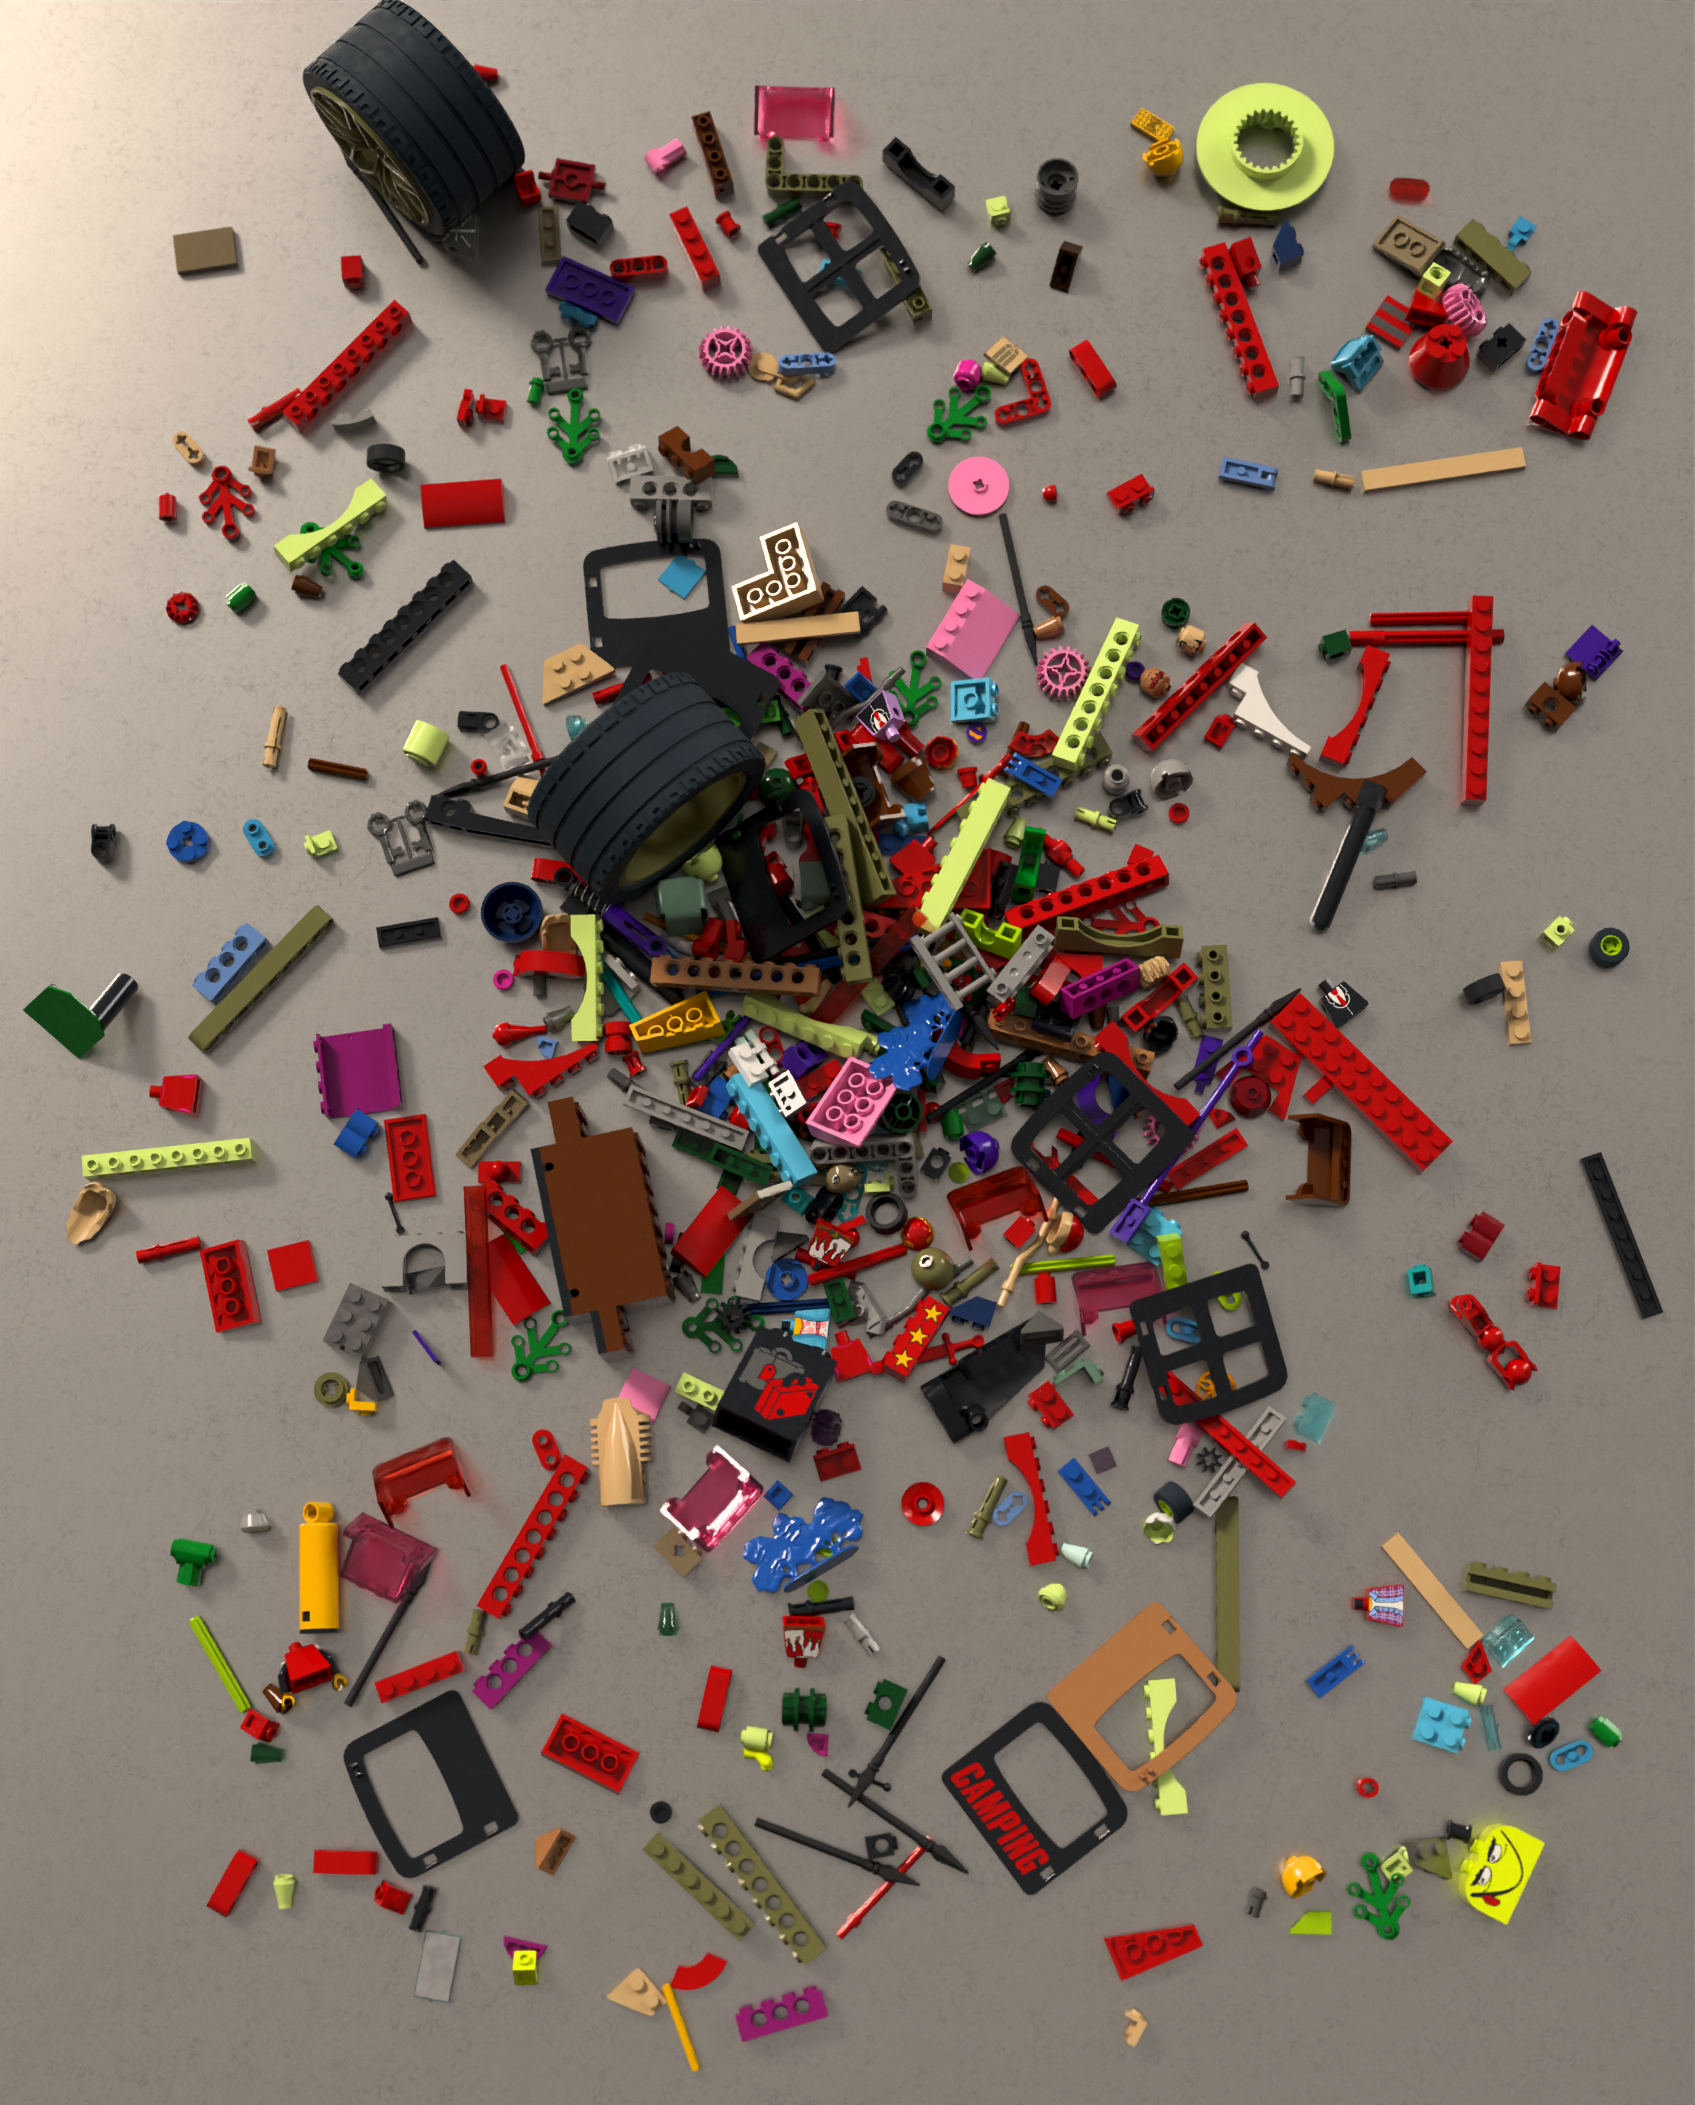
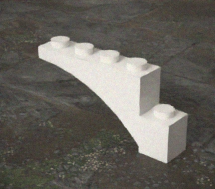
M1241 663L1227 687L1230 694L1237 698H1243L1233 717L1235 723L1241 728H1249L1259 738H1267L1272 741L1271 743L1275 747L1280 749L1283 747L1290 751L1291 755L1295 754L1305 760L1311 747L1293 735L1278 720L1262 693L1257 678L1259 672Z

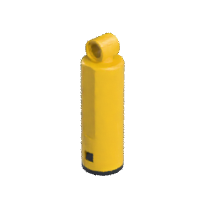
M308 1502L303 1509V1517L307 1523L299 1525V1634L339 1633L338 1525L336 1523H329L333 1518L334 1511L332 1505L328 1502Z

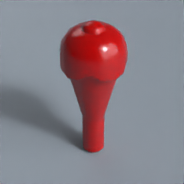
M502 1022L495 1026L492 1037L498 1045L510 1046L512 1042L530 1035L547 1033V1027L545 1025L528 1027Z

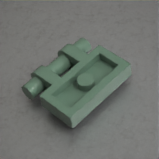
M992 1083L956 1106L957 1109L965 1106L967 1110L961 1113V1116L969 1133L975 1132L1007 1116V1112L999 1097L996 1096L990 1099L988 1096L989 1093L995 1091ZM982 1097L984 1103L973 1108L971 1102Z

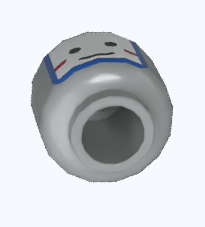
M1115 764L1106 769L1103 785L1107 791L1119 794L1128 788L1130 773L1126 767Z

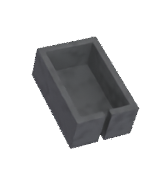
M350 1283L322 1341L365 1360L392 1302Z

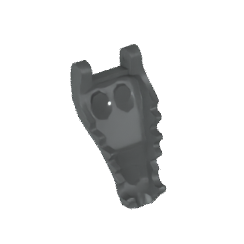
M1444 247L1421 276L1413 272L1421 279L1433 262L1451 272L1445 285L1455 286L1462 283L1468 286L1469 290L1471 289L1477 293L1484 292L1490 281L1488 271L1484 272L1476 268L1474 263L1470 262L1467 257L1463 258L1460 252H1456L1453 248Z

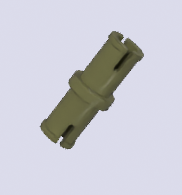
M1188 995L1175 1000L1183 1016L1181 1019L1186 1023L1191 1038L1195 1039L1205 1034L1197 1019L1198 1014L1194 1012Z
M473 1609L470 1628H467L466 1631L468 1636L463 1652L469 1654L471 1645H473L471 1654L477 1655L480 1638L484 1635L482 1630L487 1614L486 1611L481 1610L478 1619L479 1609Z

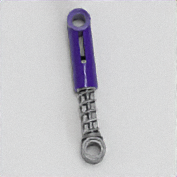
M561 867L555 871L554 881L560 890L581 898V902L585 901L588 907H593L595 912L601 913L603 921L645 951L651 958H659V955H666L667 945L661 936L655 934L617 904L603 903L588 889V886L586 887L582 884V881L579 880V877L570 868ZM567 874L570 876V881L568 883H561L560 877ZM633 928L634 930L639 932L641 935L647 938V941H645L631 929ZM656 942L662 945L661 950L653 952L651 945Z

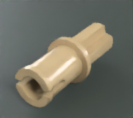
M1316 468L1313 481L1331 484V487L1336 485L1352 489L1355 477L1338 474L1337 471L1333 473Z

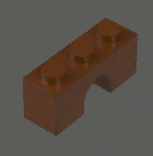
M676 426L658 436L659 453L661 456L666 457L674 468H678L686 479H690L697 485L715 475L714 459L703 448L696 452H691L690 437L680 427Z

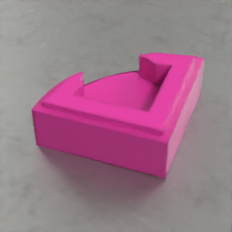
M807 1733V1740L812 1750L821 1756L827 1757L829 1734Z

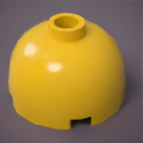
M1170 138L1160 140L1148 147L1150 151L1147 154L1143 153L1144 163L1152 174L1161 177H1171L1181 167L1184 153L1178 139H1175L1176 142H1171Z
M1293 1856L1286 1861L1287 1867L1283 1870L1281 1879L1282 1885L1289 1897L1297 1899L1314 1889L1313 1884L1316 1880L1321 1883L1326 1877L1327 1872L1317 1860L1309 1856L1299 1858Z

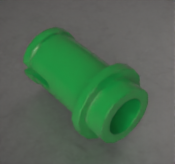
M533 377L529 381L528 403L539 405L541 391L545 387L543 379Z

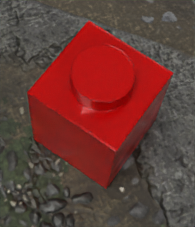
M361 255L342 256L341 272L344 286L351 289L365 286L364 262Z
M1020 1215L1003 1234V1238L1019 1251L1035 1234V1223L1028 1217L1023 1218Z

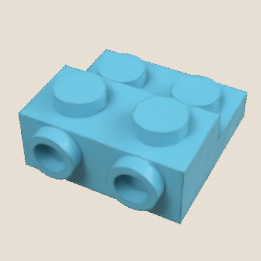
M990 677L951 681L950 721L952 723L971 721L979 723L995 722V716L999 714L998 705L995 703V696L999 695L998 684H995V681Z
M1154 1206L1150 1208L1152 1210L1129 1245L1126 1246L1157 1267L1161 1259L1159 1257L1156 1236L1176 1232L1180 1236L1183 1231L1180 1230L1181 1225L1173 1219L1170 1221L1162 1217L1164 1213Z
M1424 1697L1412 1739L1457 1753L1458 1749L1462 1750L1465 1744V1737H1462L1464 1728L1468 1729L1472 1717L1468 1715L1469 1710Z

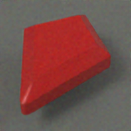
M1481 1640L1475 1643L1461 1665L1463 1671L1475 1685L1492 1672Z

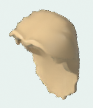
M567 913L546 916L541 922L539 932L542 950L577 955V943L571 937L570 916ZM556 976L558 980H566V978Z
M91 1182L80 1191V1195L65 1224L67 1227L66 1231L68 1232L66 1239L71 1244L78 1245L81 1241L91 1240L100 1231L115 1207L116 1195L111 1189L99 1182Z

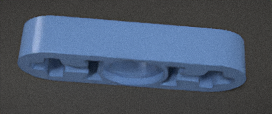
M1546 318L1540 325L1526 361V369L1531 374L1540 373L1546 364L1559 330V323L1554 318ZM1551 325L1552 327L1549 335L1545 336L1547 326ZM1545 342L1548 345V349L1540 350L1537 347V343ZM1536 356H1541L1537 367H1534L1533 362Z
M831 353L783 355L778 361V371L783 375L831 373L835 369L836 358ZM802 362H810L812 365L804 366Z

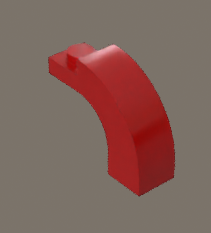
M848 729L833 733L841 754L849 746L857 744ZM806 753L788 758L784 762L794 780L799 778L804 780L807 777L815 776Z
M738 919L726 920L728 945L721 959H731L734 963H742L747 953L748 940H739V936H742L741 923H738ZM720 970L712 971L711 978H717L720 975Z
M521 951L520 955H515L513 963V976L517 977L553 975L572 980L583 978L585 973L583 956L559 951Z
M943 1029L933 1032L932 1042L937 1043ZM955 1040L943 1066L957 1076L979 1080L980 1072L993 1073L1000 1070L1001 1055L1000 1053H970L961 1048L957 1040Z

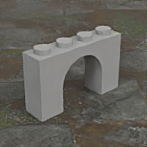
M452 1231L451 1234L431 1232L430 1235L409 1233V1236L388 1234L387 1237H382L381 1287L385 1292L406 1291L407 1263L413 1254L423 1249H433L444 1256L445 1284L448 1289L470 1288L469 1237L467 1233L463 1231Z

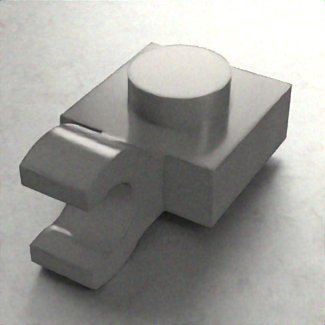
M683 1401L678 1406L680 1411L689 1416L686 1423L705 1434L713 1421L714 1414L699 1404L695 1409Z

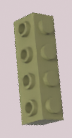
M1227 945L1201 946L1200 952H1197V965H1201V973H1198V984L1202 985L1203 993L1199 994L1200 1006H1204V1014H1201V1026H1205V1032L1231 1031L1233 1024Z

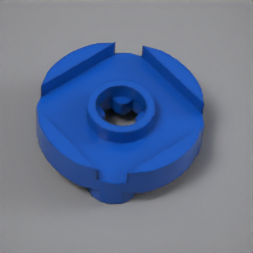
M182 821L170 831L166 845L170 854L179 862H197L207 854L209 839L207 832L202 826L195 822ZM192 838L191 842L193 845L184 847V840Z
M783 1258L768 1268L765 1281L769 1292L776 1299L792 1301L799 1299L806 1291L808 1275L799 1261L792 1258ZM786 1274H790V1278L793 1279V1282L788 1283V1285H784V1282L781 1281V1277H785Z

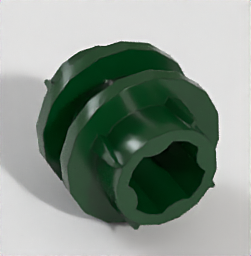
M1020 1062L1018 1063L1017 1072L1010 1074V1080L1017 1082V1087L1009 1089V1094L1015 1096V1105L1017 1107L1037 1109L1044 1102V1098H1048L1051 1095L1050 1090L1044 1089V1084L1052 1082V1076L1046 1074L1045 1064Z
M795 1688L794 1693H784L782 1697L783 1726L794 1727V1732L799 1731V1724H809V1732H814V1727H825L827 1714L826 1694L815 1693V1688H810V1696H800V1688Z

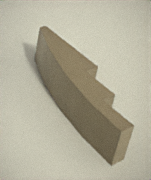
M512 1089L500 1105L493 1109L485 1121L478 1125L455 1155L467 1166L473 1168L507 1131L530 1102L515 1089Z

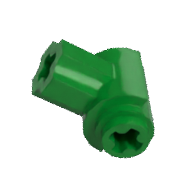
M174 1539L170 1555L176 1559V1564H179L176 1582L182 1585L199 1586L202 1569H206L207 1566L214 1564L216 1561L217 1547H214L213 1544L188 1539Z

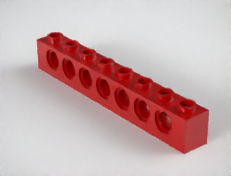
M1226 242L1202 249L1199 263L1201 268L1205 269L1207 273L1206 282L1208 287L1213 289V301L1215 305H1219L1220 320L1226 324V335L1229 341L1232 340L1234 357L1238 358L1241 364L1239 365L1240 373L1247 380L1246 389L1248 394H1252L1254 401L1277 394L1279 388L1277 378ZM1219 266L1222 270H1215L1213 267ZM1220 284H1227L1229 287L1222 288ZM1227 302H1234L1236 305L1229 306ZM1238 319L1242 321V323L1236 324L1233 322V320ZM1245 337L1249 341L1243 342L1240 340V338ZM1252 355V356H1254L1256 359H1255V360H1249L1246 356ZM1259 373V374H1261L1263 377H1262V378H1256L1253 374Z
M393 300L282 412L286 421L301 434L412 323L409 312L396 300Z
M1255 622L1244 623L1131 735L1144 751H1153L1267 638Z
M1159 855L1147 857L1140 862L1128 864L1121 869L1109 871L1102 876L1090 878L1083 883L1071 885L1058 892H1052L1037 900H1030L1028 903L1018 907H1011L1004 911L1005 923L1021 928L1022 939L1030 936L1037 925H1040L1045 930L1054 928L1057 916L1082 918L1168 886L1169 873Z
M564 1455L476 1605L477 1607L498 1619L509 1615L513 1607L510 1605L514 1597L518 1598L523 1591L522 1583L525 1578L529 1579L535 1570L532 1567L536 1559L540 1560L544 1555L546 1549L543 1547L547 1540L551 1542L557 1532L555 1529L557 1523H562L568 1513L566 1508L569 1503L573 1504L579 1495L577 1489L580 1484L584 1485L590 1476L588 1470L590 1468L568 1455ZM567 1475H571L574 1478V1483L570 1487L563 1485V1479ZM556 1494H561L563 1497V1501L559 1506L552 1504V1498ZM544 1513H550L552 1516V1520L548 1525H543L541 1522V1516ZM533 1532H539L541 1536L540 1541L536 1544H532L530 1541V1535ZM522 1551H527L530 1555L529 1560L525 1563H521L519 1560V1554ZM515 1569L518 1572V1579L510 1582L508 1580V1573ZM504 1588L507 1591V1597L505 1600L499 1601L496 1596L497 1591Z

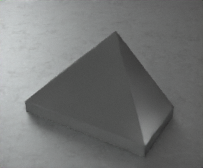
M778 1231L771 1255L772 1262L775 1263L797 1250L798 1247L809 1242V1237L806 1234Z
M445 1266L406 1274L409 1295L447 1287L445 1284Z
M1038 1310L1021 1329L1020 1345L1063 1341L1064 1327Z
M379 1356L360 1361L356 1384L357 1390L374 1401L394 1395Z

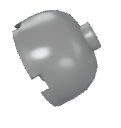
M1178 759L1160 761L1152 770L1150 783L1155 795L1157 794L1161 799L1178 796V791L1182 789L1184 791L1188 790L1193 782L1189 768Z

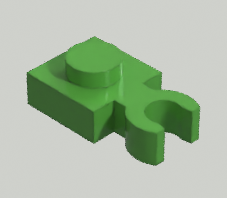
M729 1010L726 1013V1019L724 1021L720 1020L726 1035L710 1038V1040L720 1045L742 1019V1016L738 1014L736 1018L732 1019L735 1014L733 1010Z

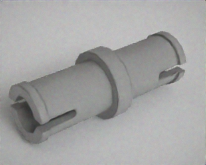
M1302 355L1292 356V373L1290 374L1292 398L1304 397L1303 386L1306 374L1304 373L1305 356Z
M855 1613L843 1621L854 1634L855 1641H859L869 1657L880 1649L870 1636L869 1629L864 1628L855 1616Z

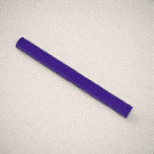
M746 1015L742 1017L694 1074L693 1078L697 1082H700L752 1020Z

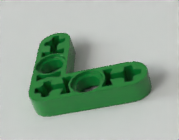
M1329 370L1319 372V385L1332 401L1338 439L1340 442L1351 440L1345 390Z

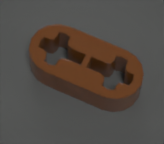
M1046 585L1039 587L1035 597L1037 603L1052 616H1060L1061 619L1067 617L1069 603L1051 587ZM1041 592L1043 594L1048 592V598L1051 601H1049L1047 598L1041 599ZM1054 603H1055L1058 607H1061V606L1063 605V606H1064V609H1063L1064 612H1062V611L1056 612V608H1057V607L1054 605Z

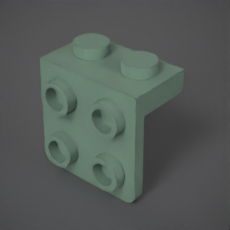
M1080 1358L1072 1364L1070 1371L1066 1372L1064 1369L1053 1378L1055 1381L1052 1383V1386L1054 1388L1058 1387L1083 1370L1093 1386L1096 1387L1102 1383L1104 1372L1098 1364L1093 1365L1089 1358L1085 1361L1083 1358Z

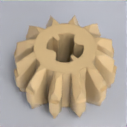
M1156 956L1139 965L1140 984L1143 988L1156 987L1158 984H1161L1172 971L1168 961L1164 957Z

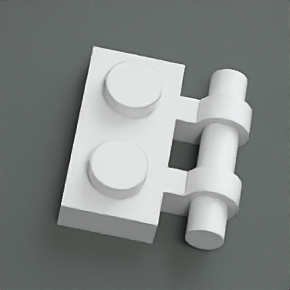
M758 1037L751 1041L755 1048L751 1049L746 1042L728 1051L730 1058L749 1087L766 1081L769 1077L767 1074L769 1070L773 1076L780 1073L776 1060L770 1057L767 1052V1046ZM760 1055L764 1063L761 1064L756 1056Z

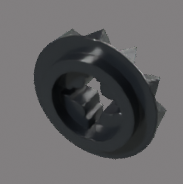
M865 777L852 778L854 787H857L860 791H865L863 792L864 799L862 800L859 797L862 807H869L876 795L874 784Z
M1548 1716L1543 1720L1539 1719L1538 1723L1533 1725V1729L1528 1732L1530 1735L1528 1741L1534 1748H1543L1552 1743L1559 1733L1560 1725L1558 1721Z

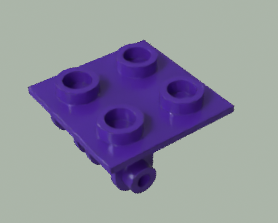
M1591 625L1565 655L1572 661H1583L1580 667L1585 668V672L1597 680L1620 656L1623 650L1619 647L1621 643L1617 639L1610 640L1595 626Z

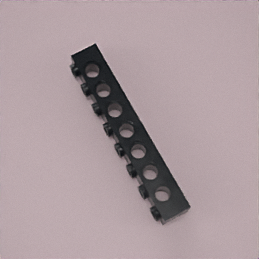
M454 559L450 563H446L436 577L430 578L426 583V587L422 591L416 592L412 597V601L407 605H403L398 610L397 615L383 625V629L378 634L372 635L368 644L355 652L352 660L345 662L340 667L338 672L340 679L357 695L365 690L473 583L471 575ZM445 581H452L450 586H443ZM431 595H438L436 600H428ZM417 609L424 610L420 615L414 614ZM403 623H409L406 629H400ZM389 637H394V638H395L392 643H390V644L385 643V641H386L387 638H389ZM375 651H379V652H380V655H379L378 657H376V658H372V657H371V654H372L373 652H375ZM359 666H366L364 671L356 672Z

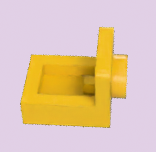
M351 1388L350 1393H347L346 1406H349L351 1411L359 1412L360 1416H372V1412L378 1413V1403L358 1401L357 1389Z

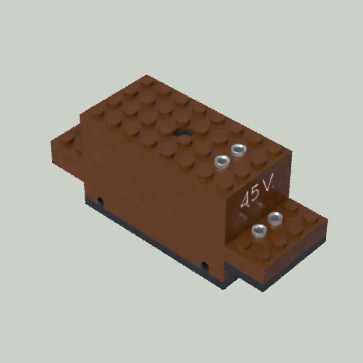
M573 1097L550 1101L547 1103L556 1144L530 1150L564 1318L573 1327L592 1323L598 1354L606 1363L632 1358L631 1352H634L632 1339H630L626 1332L630 1331L628 1318L625 1315L673 1305L672 1299H676L674 1288L669 1281V1278H671L670 1268L664 1259L667 1258L665 1245L660 1237H663L661 1225L656 1218L659 1215L655 1201L652 1198L654 1196L653 1186L647 1177L650 1175L648 1163L643 1156L646 1155L644 1144L638 1132H634L632 1127L590 1136L585 1127L588 1125L586 1113H584L579 1102H576Z

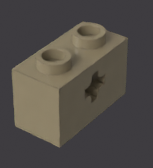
M671 1528L654 1547L685 1578L703 1561L700 1557L703 1553L695 1544L690 1546L685 1541L688 1537L680 1529L676 1531L674 1528ZM677 1546L680 1548L685 1547L683 1550L685 1555L683 1557L681 1555L676 1557L677 1551L675 1548Z

